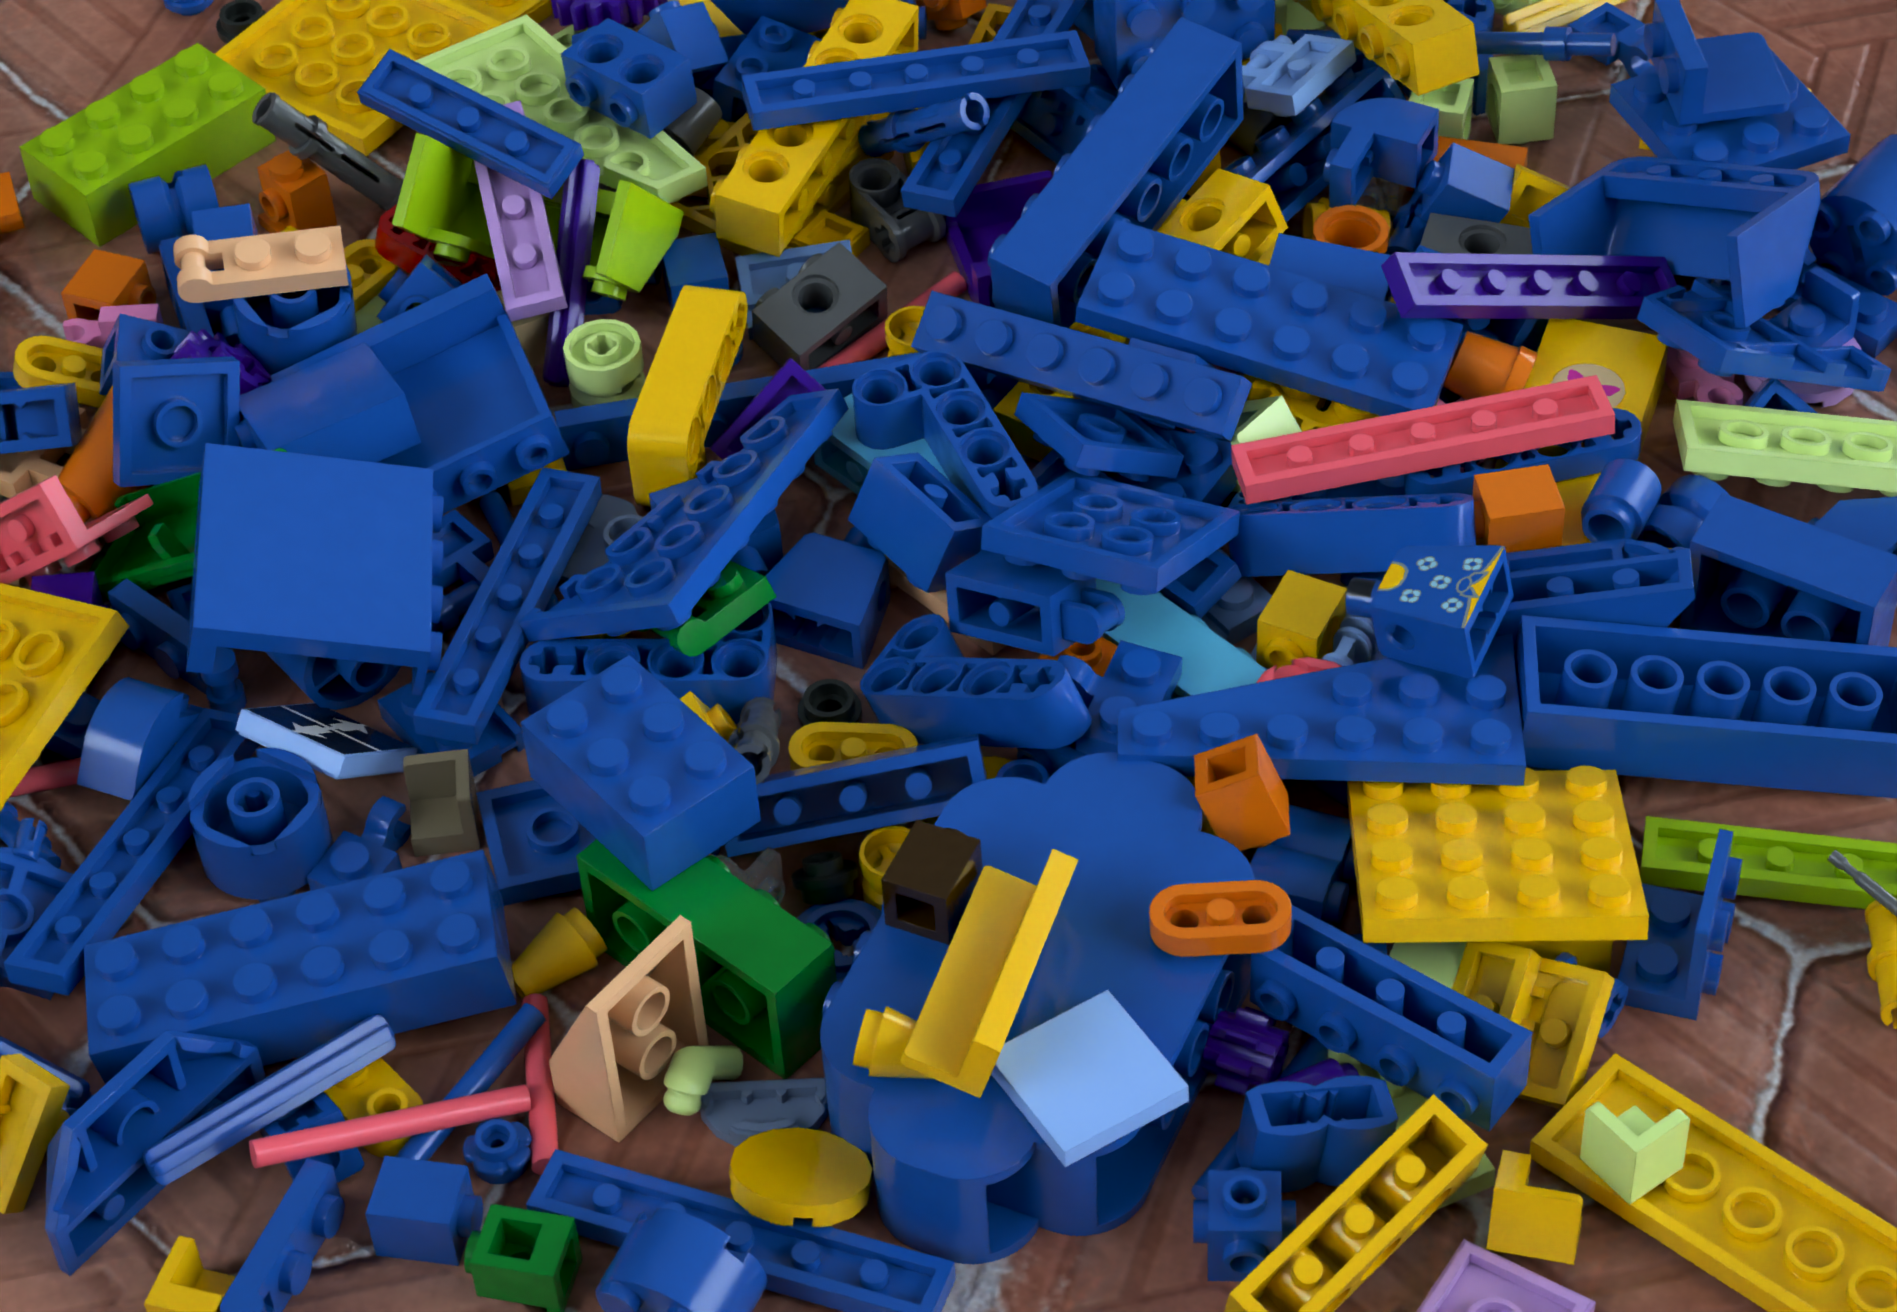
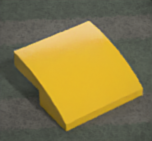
M1467 942L1452 990L1533 1032L1527 1086L1519 1094L1518 1098L1562 1109L1583 1087L1615 979L1605 971L1543 958L1529 948L1502 942Z

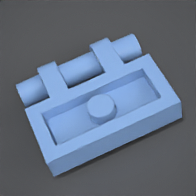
M1305 34L1295 44L1285 35H1279L1273 41H1264L1252 51L1250 61L1246 65H1242L1243 103L1247 101L1248 108L1273 112L1274 115L1280 117L1296 116L1356 62L1353 41Z

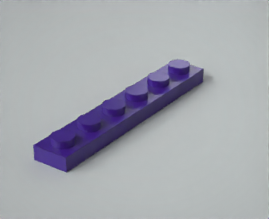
M1394 252L1381 265L1401 318L1637 319L1645 296L1677 286L1666 258L1657 256Z

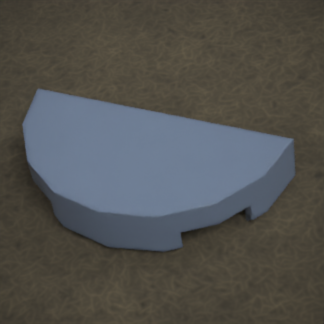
M825 1078L713 1082L708 1093L701 1096V1119L717 1138L735 1147L748 1137L771 1129L800 1127L818 1130L829 1116Z

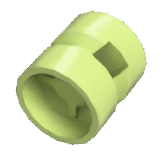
M616 319L589 321L573 329L566 337L563 346L566 371L570 381L569 391L572 408L639 398L646 378L643 372L644 361L638 332L629 324Z

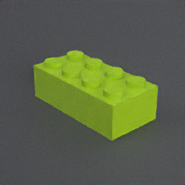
M196 43L19 146L33 198L95 245L101 247L138 224L128 183L156 176L161 177L166 183H170L176 171L204 164L207 165L211 179H214L275 142V135L252 122V114L256 105L266 95L265 88L201 44Z

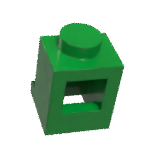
M491 1204L482 1230H473L470 1234L464 1256L465 1272L472 1274L477 1296L544 1307L547 1309V1312L565 1311L582 1262L574 1217Z

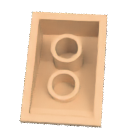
M681 915L676 918L584 1007L549 1059L557 1103L618 1143L663 1100L664 1094L667 1091V1087L664 1085V1078L674 1053L683 1047L691 1045H709L691 921Z

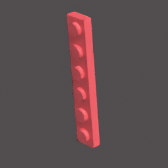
M1593 375L1231 445L1232 465L1246 505L1615 434V413L1598 376Z

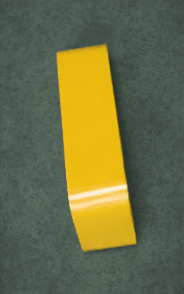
M692 285L682 287L629 423L627 452L633 494L637 505L651 507L649 493L698 478L696 473L707 465L704 441L745 332L747 298L744 291Z

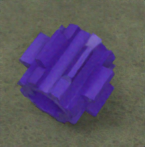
M1247 1006L1245 1009L1239 1007L1236 1014L1221 1010L1209 1032L1202 1056L1204 1062L1202 1069L1217 1075L1214 1083L1215 1086L1245 1096L1247 1091L1258 1084L1273 1082L1280 1076L1288 1053L1289 1032L1275 1027L1277 1020L1269 1017L1262 1011Z

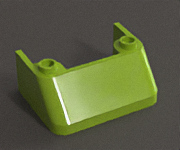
M416 133L392 225L436 244L434 254L446 259L468 263L470 254L495 259L474 160L427 135ZM619 180L616 192L598 188L590 265H585L582 276L588 282L593 283L591 292L621 301L626 300L628 291L640 293L678 236L684 212L628 181ZM563 185L553 199L543 195L555 252L557 248Z

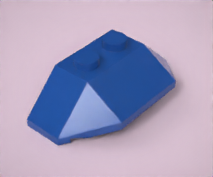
M1624 538L1506 553L1514 597L1494 637L1512 634L1514 648L1521 615L1667 628L1695 599L1690 548L1674 547L1668 549L1657 543Z
M165 1030L62 1123L47 1146L45 1229L60 1270L71 1276L166 1187L160 1186L147 1171L142 1156L146 1148L266 1078L257 1046L247 1040Z

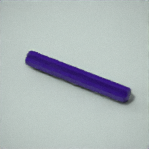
M581 159L563 184L556 256L568 308L549 312L542 375L546 383L555 387H569L570 381L566 371L563 346L566 337L571 331L584 324L588 280L582 276L585 265H590L600 177L599 165L589 159Z

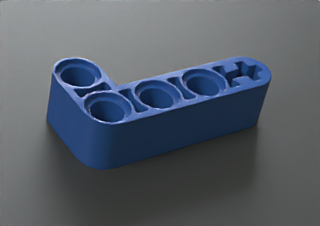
M941 350L928 351L869 369L861 373L854 380L852 396L855 432L857 439L863 445L871 449L885 450L925 439L950 482L991 519L1031 494L1037 493L1038 485L1035 477L965 364L957 355Z
M1242 491L1234 496L1227 507L1240 511L1239 533L1229 541L1230 559L1237 563L1241 576H1283L1287 570L1304 575L1385 572L1388 570L1397 551L1406 546L1476 545L1473 496L1462 493L1292 500V496L1246 505Z
M768 603L698 656L690 657L676 651L670 645L669 639H552L538 641L530 645L523 651L519 660L526 703L530 715L626 656L631 655L679 699L691 691L709 708H712L717 703L721 705L735 724H739L742 708L749 700L755 697H766L774 701L778 655L771 604Z
M936 614L923 615L903 625L860 681V689L879 723L895 724L908 729L916 737L918 744H928L979 734L980 745L985 747L1057 749L1070 745L1080 739L1088 731L1092 723L1091 714L1065 665L1061 661L1052 659L964 657L945 620Z

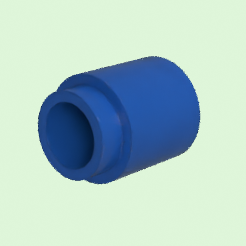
M1616 459L1609 462L1603 468L1581 509L1582 529L1585 536L1591 542L1624 538L1636 540L1644 529L1661 496L1662 488L1657 475L1648 466L1636 460Z

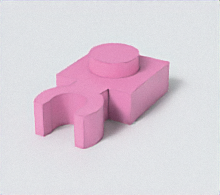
M1668 346L1665 381L1676 399L1682 400L1694 397L1696 401L1742 406L1743 393L1734 384L1735 374L1730 377L1711 374L1698 366L1699 359L1686 350H1679Z

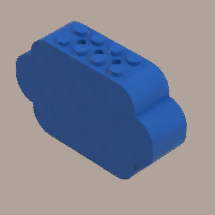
M1117 752L1089 754L1076 758L1060 767L1046 784L1019 777H997L974 783L950 799L934 825L942 828H954L968 836L981 839L982 869L984 866H992L1036 886L1052 849L1079 859L1005 1043L1109 990L1189 1086V1101L1065 1167L992 1075L989 1077L981 1098H978L936 1079L869 1077V1069L853 1065L855 1048L866 1009L884 1013L885 1007L888 1006L908 1017L918 1020L950 945L885 925L884 904H882L881 917L873 931H864L858 939L853 953L852 967L844 981H836L830 987L823 1005L820 1040L831 1133L842 1137L866 1153L874 1171L876 1200L881 1220L888 1231L908 1247L960 1264L989 1263L1008 1257L1024 1247L1032 1239L1039 1227L1070 1236H1090L1115 1229L1131 1219L1147 1199L1209 1073L1202 1069L1204 1063L1202 1056L1210 1029L1221 1010L1236 1014L1237 1009L1242 1006L1250 990L1251 953L1180 957L1164 952L1156 946L1151 938L1149 909L1154 897L1163 889L1178 884L1255 880L1252 867L1240 850L1220 837L1201 831L1203 810L1195 797V787L1184 775L1175 769L1150 760H1117Z

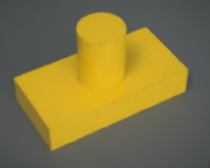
M22 1054L2 1055L0 1058V1212L2 1214L23 1212L43 1157L47 1151V1146L62 1123L70 1117L62 1109L70 1085Z

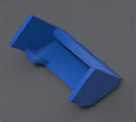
M1641 156L1620 159L1606 165L1528 215L1532 252L1534 255L1665 257L1673 275L1730 281L1734 324L1737 328L1746 329L1772 309L1784 305L1785 300L1796 292L1821 202L1819 176L1813 172L1669 158Z

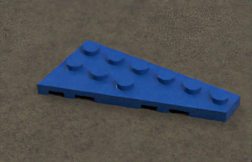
M839 388L787 397L740 436L744 446L740 452L734 453L722 461H710L698 471L696 475L701 484L685 498L682 499L679 494L672 493L605 549L606 556L609 559L607 563L591 570L585 575L575 574L561 585L559 589L564 599L552 609L542 612L541 609L534 608L518 622L529 642L606 633L608 636L615 637L629 631L657 628L659 631H668L685 623L691 617L693 607L707 589L719 581L721 571L737 551L748 544L750 534L764 516L776 508L779 497L789 484L804 472L805 464L814 452L832 436V429L849 409Z
M1512 634L1493 638L1474 679L1391 658H1384L1119 709L1117 719V760H1150L1175 769L1186 777H1195L1194 755L1258 734L1281 779L1524 786L1526 759Z

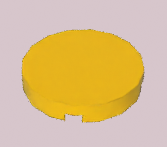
M800 1127L771 1129L748 1137L734 1149L729 1167L730 1191L734 1200L750 1214L775 1225L793 1226V1219L797 1217L812 1218V1227H828L853 1218L867 1205L873 1168L866 1153L842 1137L829 1132Z

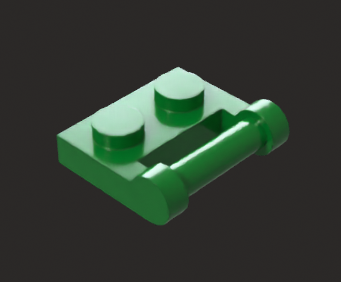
M729 561L721 571L719 581L707 589L693 607L692 615L685 623L668 631H659L657 628L637 631L646 632L650 630L669 639L670 645L676 651L690 657L698 656L777 596L766 576Z

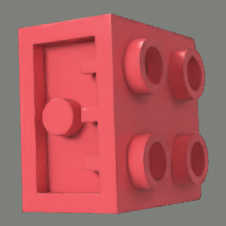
M54 475L1 502L0 583L10 584L24 577L28 585L31 586L32 576L53 575L60 571L62 566L58 560L63 558L68 568L87 559L101 550L100 545L102 544L98 538L102 535L108 544L138 528L140 524L135 515L154 504L147 493L84 524L59 479Z

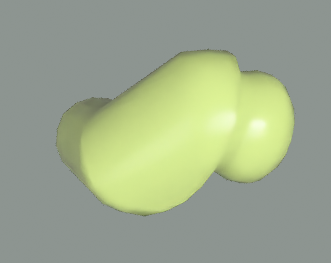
M691 1045L675 1052L664 1078V1085L667 1087V1091L664 1094L663 1102L667 1110L684 1116L697 1113L701 1109V1096L708 1093L712 1080H735L741 1075L743 1070L741 1050L733 1045Z

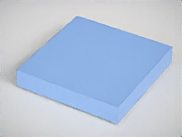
M1109 990L1004 1043L991 1073L1065 1167L1189 1101V1086Z

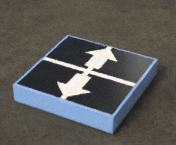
M316 703L241 709L235 729L239 732V735L267 748L282 749L300 756L310 764L312 769L336 780L404 772L403 758L408 755H416L417 748L334 710L319 707Z

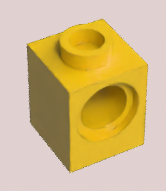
M1287 570L1257 620L1256 662L1269 669L1277 665L1276 669L1282 666L1291 665L1293 659L1305 657L1322 659L1324 655L1332 653L1334 635L1340 629L1341 622L1346 616L1347 588Z

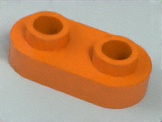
M1263 880L1173 885L1160 891L1151 902L1149 909L1150 935L1158 948L1168 954L1180 957L1268 952L1281 946L1289 937L1292 926V904L1289 896L1282 888Z

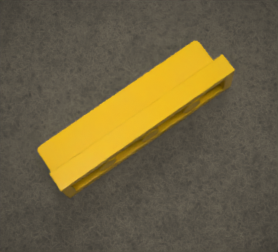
M1052 849L1037 886L992 866L983 867L901 1057L902 1065L981 1098L1079 859Z

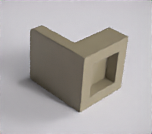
M468 749L405 756L403 758V771L410 799L411 842L414 856L480 850L478 800Z

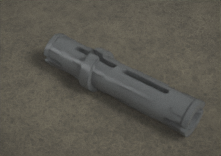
M269 92L260 99L253 111L252 122L257 126L260 125L287 143L290 153L301 160L311 159L335 175L339 180L378 204L384 211H388L398 203L403 184L401 178L398 179L363 153L329 132L326 122L315 115L307 117L282 100L274 92Z
M755 697L743 706L737 730L736 728L734 729L728 740V743L754 765L756 785L767 778L770 769L776 764L780 753V743L777 735L782 721L781 710L778 708L773 711L775 702L766 697Z

